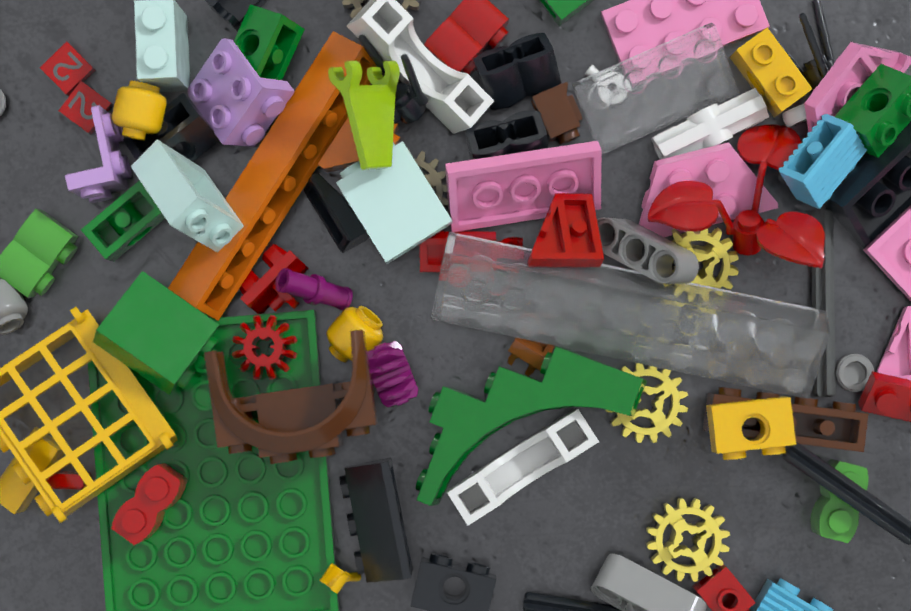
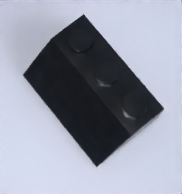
M911 121L879 158L865 152L856 163L855 168L848 173L835 189L831 198L824 203L826 209H830L833 212V216L864 248L911 205Z
M391 457L346 466L344 468L345 475L339 476L343 499L350 498L353 513L347 514V522L350 535L358 536L360 551L354 552L358 574L365 573L367 583L411 578L413 566Z

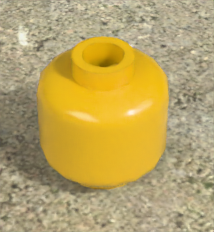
M130 81L129 86H123L118 89L112 112V121L116 126L123 128L122 136L145 140L146 134L160 132L167 101L163 95L159 94V87L143 82Z
M364 306L345 308L327 329L326 336L331 344L329 351L341 362L352 361L350 331L354 330L365 331L367 351L375 348L374 346L379 345L383 340L382 321L375 313Z

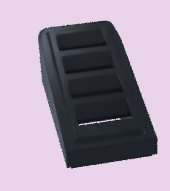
M319 173L312 175L304 192L340 252L344 253L365 242L369 235L348 201Z

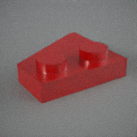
M555 193L527 261L528 267H601L604 261V254L593 195Z

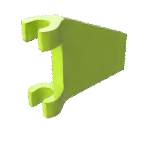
M358 61L344 62L346 77L342 67L329 68V79L341 92L344 99L361 170L391 167L395 94L400 76L399 65L396 61L383 62L385 69L384 77L380 67L367 68V77L372 85H360L362 68Z

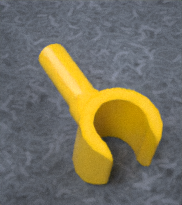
M331 563L319 581L338 594L346 582L360 581L361 574L343 571Z

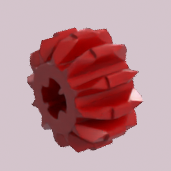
M256 315L253 317L254 330L244 322L240 325L241 330L247 336L245 339L239 336L233 337L232 342L243 345V349L234 351L232 356L234 359L247 357L239 368L242 372L248 371L255 364L253 371L254 379L260 380L264 367H266L267 376L273 380L277 378L275 365L284 372L290 370L289 365L282 359L284 356L291 359L297 358L298 354L294 351L286 350V345H293L298 340L296 336L282 337L290 329L288 323L281 324L275 331L277 324L276 316L270 315L266 327H264L261 316ZM260 339L265 341L273 340L274 345L270 346V348H273L274 352L271 356L266 354L258 356L256 350L260 349V347L256 346Z

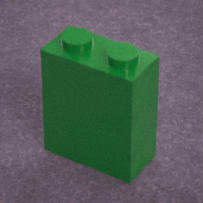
M142 271L96 329L93 343L159 389L171 395L177 385L184 389L197 370L192 365L197 358L201 356L205 359L204 352L214 349L219 341L214 337L219 324Z

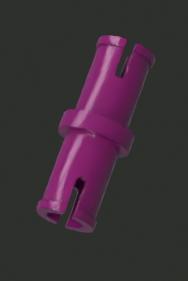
M283 268L276 278L275 285L278 292L303 298L307 304L317 305L321 303L344 310L352 302L353 293L351 288L327 282L321 275L312 274L308 276Z

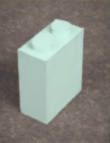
M134 0L137 79L140 82L159 87L160 92L188 91L190 86L187 15L175 0Z
M403 141L397 145L393 143L391 167L361 170L360 162L358 161L340 172L342 179L336 182L387 264L453 224L449 214Z

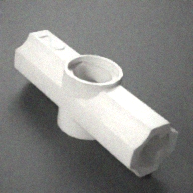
M756 88L751 89L720 105L716 103L687 117V121L652 137L654 150L659 160L723 144L734 138V134L769 117L767 106Z

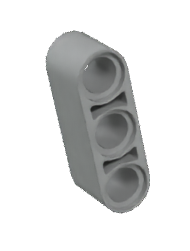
M609 217L597 219L603 254L662 284H687L697 276L699 270L698 259L690 250L631 220ZM615 230V239L613 240V231ZM643 245L645 246L644 256L642 255ZM675 260L676 268L673 273L672 263Z
M609 554L591 586V591L594 595L621 611L707 610V604L697 595L617 554Z

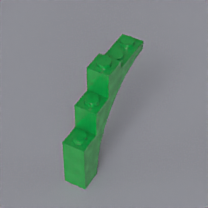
M555 346L554 352H547L540 370V373L545 375L543 381L499 366L497 373L491 372L484 388V393L488 394L486 401L454 388L443 386L441 392L436 391L433 395L428 410L432 414L430 423L442 427L443 430L441 434L436 433L431 442L429 454L433 455L428 470L424 468L418 477L415 489L419 491L416 500L429 506L439 505L451 478L467 457L492 434L516 420L545 410L568 407L602 408L634 417L647 380Z

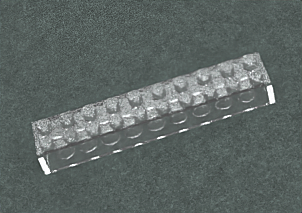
M449 232L431 320L806 399L810 397L830 336L828 316L825 310L692 282L687 284H662L637 271L602 264L601 267H528L527 261L532 251L530 248Z

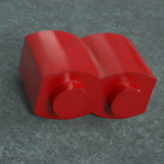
M463 0L427 39L424 46L448 67L471 76L476 71L473 59L480 55L489 45L492 48H496L509 34V31L505 29L509 23V18L489 0Z
M166 463L158 464L149 469L140 479L136 487L135 497L126 501L117 511L113 519L112 530L133 545L150 538L160 527L165 510L173 506L181 498L186 488L187 478Z

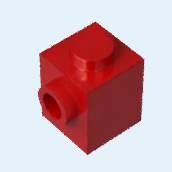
M724 564L722 566L717 565L712 569L710 577L705 575L692 586L711 611H751L750 607L756 603Z

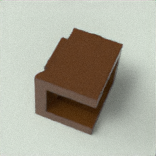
M568 82L532 96L531 104L534 111H540L547 132L548 143L558 140L559 145H562L580 137L578 129L583 118L573 95L567 96Z

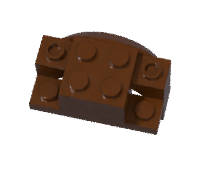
M350 331L352 350L351 381L269 392L240 398H233L230 392L224 353L216 351L204 352L217 448L228 446L229 454L253 451L252 446L258 448L259 458L269 457L270 464L297 460L296 452L309 451L310 458L336 454L335 447L344 445L342 432L345 429L347 437L370 434L369 426L377 425L378 422L374 401L375 389L370 373L365 331ZM344 398L338 407L337 399ZM252 411H257L259 424L252 420Z

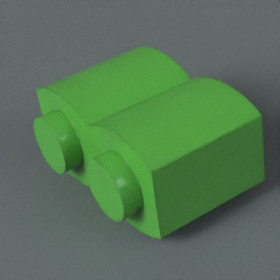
M35 209L20 227L14 239L0 254V278L4 279L27 298H34L37 293L40 296L44 295L55 280V277L51 274L59 263L67 264L76 253L78 247L74 243L78 236L43 210Z
M830 459L827 462L867 491V468ZM820 485L821 496L816 501L811 513V530L821 537L849 543L858 527L859 511Z

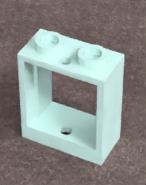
M158 139L132 164L131 168L168 223L218 253L244 227L206 171Z

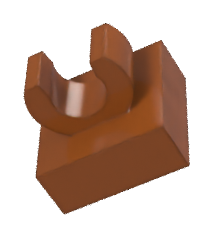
M523 324L508 349L511 354L507 362L511 366L517 358L527 362L529 366L524 374L530 376L535 369L541 370L547 352L552 353L556 343L528 325Z

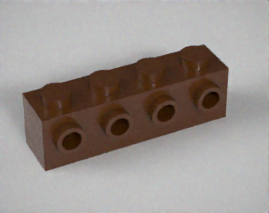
M719 387L718 394H707L706 405L780 397V394L757 392L756 399L741 397V389ZM795 396L794 404H791L796 442L803 445L864 452L868 413L855 412L856 404L833 401L832 409L817 407L818 399ZM706 409L703 431L709 432ZM753 417L748 418L742 425L743 436L748 438H756L760 432L759 422Z

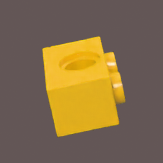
M768 27L736 49L730 56V59L752 89L756 88L757 92L762 96L767 109L774 118L813 90Z
M782 396L706 405L711 451L716 454L722 453L723 460L746 458V450L761 449L762 455L786 453L785 446L796 445L790 397ZM753 417L760 424V432L756 438L747 440L742 434V425L748 418Z

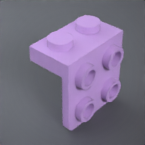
M226 38L220 40L187 91L188 97L213 129L222 145L255 147L264 138L265 132L275 118L284 110L286 103L295 92L288 81L260 78L234 41Z
M100 105L91 107L103 167L65 175L68 191L80 196L82 199L89 198L90 203L109 200L112 198V192L129 189L127 179L132 178L129 160L127 156H122L120 152L119 142L124 139L122 128L113 123L112 114Z

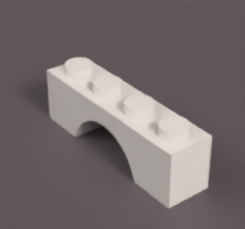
M369 0L348 23L347 27L357 38L360 35L366 36L384 62H397L400 69L399 80L406 85H410L404 70L401 56L402 54L409 56L421 90L429 100L426 107L453 134L470 129L494 102L469 74L448 67L423 45L414 30L413 17L396 0Z
M574 408L447 489V494L466 524L470 525L500 506L509 497L534 480L569 462L599 441L579 409Z

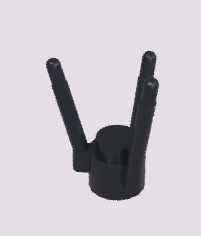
M813 0L824 55L820 51L805 13H801L799 19L814 59L803 64L806 69L803 72L785 50L813 90L835 63L820 0Z
M360 35L358 38L376 66L381 68L382 74L385 75L383 59L366 36ZM402 54L401 60L410 85L397 83L394 124L400 120L406 124L418 120L425 112L426 104L429 101L421 90L407 54Z

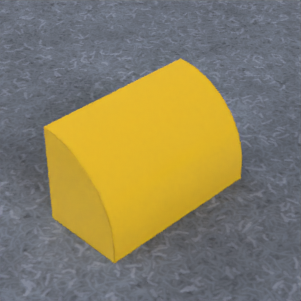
M34 427L29 436L39 430V428ZM48 434L25 449L40 472H43L59 461L64 455L55 439ZM15 456L0 477V504L14 515L26 511L38 493L33 482L31 481L25 485L12 467V465L18 462Z

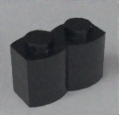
M536 33L522 37L510 46L487 50L473 59L481 88L494 100L489 106L490 109L511 107L526 96L537 95L562 83L554 49L545 33Z
M540 111L518 112L507 117L504 121L492 120L481 122L465 131L471 160L548 148L547 132Z

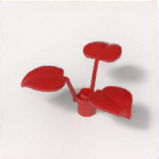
M768 124L755 126L746 130L739 137L737 151L740 157L748 163L760 164L752 209L740 212L735 217L733 223L723 203L720 200H713L712 188L699 181H680L668 186L655 198L648 212V222L661 223L682 231H702L708 229L717 221L719 212L726 226V234L733 235L732 247L739 254L754 255L763 249L778 258L805 266L822 268L824 263L825 233L823 226L816 218L800 212H785L776 221L767 219L764 223V220L758 213L767 166L779 170L780 167L784 166V162L789 160L788 156L793 155V150L798 149V144L802 143L797 132L784 125Z

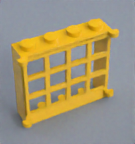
M76 306L69 310L74 317L72 321L0 368V387L13 379L23 393L22 397L0 411V449L3 453L10 449L18 461L12 467L25 485L31 481L40 493L34 499L47 517L54 514L60 523L65 521L68 515L158 453L174 446L173 443L178 440L174 431L129 367L93 343L95 332L99 325L88 309L81 313ZM76 337L86 351V354L64 369H61L51 353ZM45 358L55 372V375L30 390L19 374ZM90 361H93L107 381V384L85 399H82L68 379V376ZM61 381L76 405L51 421L36 397ZM113 390L129 413L106 429H103L88 406ZM27 403H30L45 426L19 442L4 419ZM82 411L97 435L72 451L57 427ZM134 420L150 443L125 460L110 439V436ZM50 433L66 456L43 472H40L25 449ZM103 441L119 465L93 481L78 458ZM71 463L87 486L61 503L46 480Z

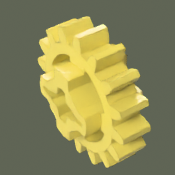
M718 227L711 234L708 233V229L686 231L683 234H680L676 229H672L671 232L674 238L672 242L690 250L695 254L699 262L702 261L703 268L698 270L697 276L691 281V283L701 284L702 287L661 283L662 289L666 291L673 287V300L677 301L684 295L687 306H692L695 298H700L703 306L708 305V296L712 294L716 299H722L719 289L722 286L732 289L733 285L728 276H735L739 273L737 267L730 264L739 259L737 252H727L733 245L731 239L726 238L720 241L722 231ZM691 241H705L708 244L705 246L692 245ZM722 258L721 270L715 278L713 276L714 266Z
M635 361V371L633 372L626 366H623L621 371L637 377L652 376L662 382L654 387L645 386L643 393L645 395L659 393L651 401V406L653 407L651 411L646 408L636 409L634 417L615 412L616 417L612 419L610 424L613 427L622 424L624 427L621 435L625 438L632 431L635 432V442L638 443L642 442L644 435H648L652 443L657 442V433L662 432L668 438L672 436L669 426L673 424L681 427L683 423L676 416L678 412L688 411L687 407L680 405V399L687 397L688 393L678 391L676 388L682 382L681 377L670 379L668 376L672 368L669 366L663 368L661 372L657 371V361H651L648 369H644L641 361ZM671 396V407L668 415L665 416L662 412L664 399ZM639 416L646 417L653 426L638 427L630 421Z
M682 497L678 498L677 508L674 509L668 503L663 504L666 514L662 517L654 513L652 517L658 522L657 526L646 528V532L654 536V540L647 542L646 547L657 551L651 558L652 562L657 564L664 561L661 572L667 575L674 569L675 579L678 581H682L685 573H689L691 580L696 582L698 581L699 571H703L710 577L712 575L710 568L712 563L719 566L724 564L718 557L719 552H729L730 549L722 543V539L730 536V532L719 529V526L725 521L724 517L719 515L712 518L711 515L715 507L708 504L701 510L700 500L697 498L692 500L690 506H687ZM694 514L702 517L704 520L695 524L687 523L681 515ZM669 524L672 528L670 539L663 545V533ZM684 531L689 532L691 535L696 533V536L692 538L694 545L691 548L684 544L679 545L683 541L681 534ZM712 536V546L706 555L704 552L706 539ZM683 555L690 557L694 564H679L671 559Z

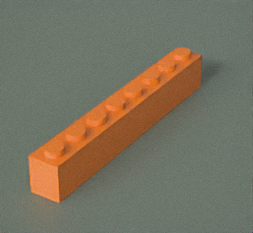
M334 31L225 198L244 227L218 253L197 242L168 287L169 290L217 321L223 315L348 117L343 96L329 79V68L342 67L346 77L344 62L358 61L362 68L360 85L371 84L367 77V68L377 66L365 48Z

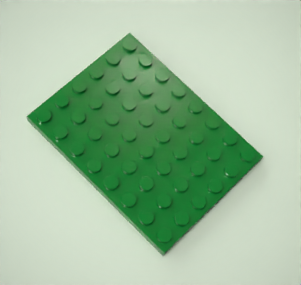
M315 310L257 314L261 316L264 327H266L270 315L276 316L277 324L275 331L281 324L288 323L290 329L282 337L296 336L298 340L293 345H286V350H291L298 354L297 358L291 359L284 356L282 359L289 365L290 370L284 372L275 365L277 378L273 380L267 376L266 367H264L260 380L254 379L253 371L255 364L248 371L242 372L239 368L247 357L234 359L232 356L234 351L243 349V345L232 342L233 337L239 336L245 339L247 336L241 330L240 325L244 322L254 330L253 317L256 315L221 317L219 321L211 318L219 324L214 335L219 341L212 351L224 353L227 381L233 398L321 385ZM260 339L257 342L256 346L260 347V349L256 350L258 356L261 354L272 355L274 349L270 348V346L274 345L273 340L265 341ZM201 356L192 365L197 371L186 387L182 389L177 385L171 395H168L129 368L174 431L178 440L173 443L174 446L168 450L164 449L97 495L106 611H339L338 594L319 581L331 563L335 564L327 456L310 458L309 451L296 452L297 460L270 464L269 457L259 458L258 448L252 446L253 451L229 454L228 446L217 448L206 361ZM90 361L88 363L90 394L107 384V381L93 361ZM113 390L91 404V412L103 429H106L129 413ZM252 411V420L259 424L257 411ZM134 420L110 436V439L125 460L150 443ZM93 428V437H94L95 435H97V433H96V431H95L94 428ZM103 441L94 447L97 480L119 464ZM166 463L187 478L186 488L181 498L173 506L165 510L158 530L147 540L133 545L112 530L113 519L119 508L126 501L135 497L136 487L142 476L152 467Z

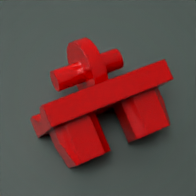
M273 244L263 253L261 258L270 269L261 278L251 270L239 288L243 294L240 299L257 314H263L269 307L276 312L286 302L295 309L300 303L293 295L276 290L277 275L283 268L304 274L309 269L290 250L286 252L276 244Z

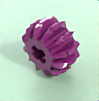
M396 341L384 342L368 351L371 378L383 405L388 408L395 405L400 406L417 396L419 389L401 344Z

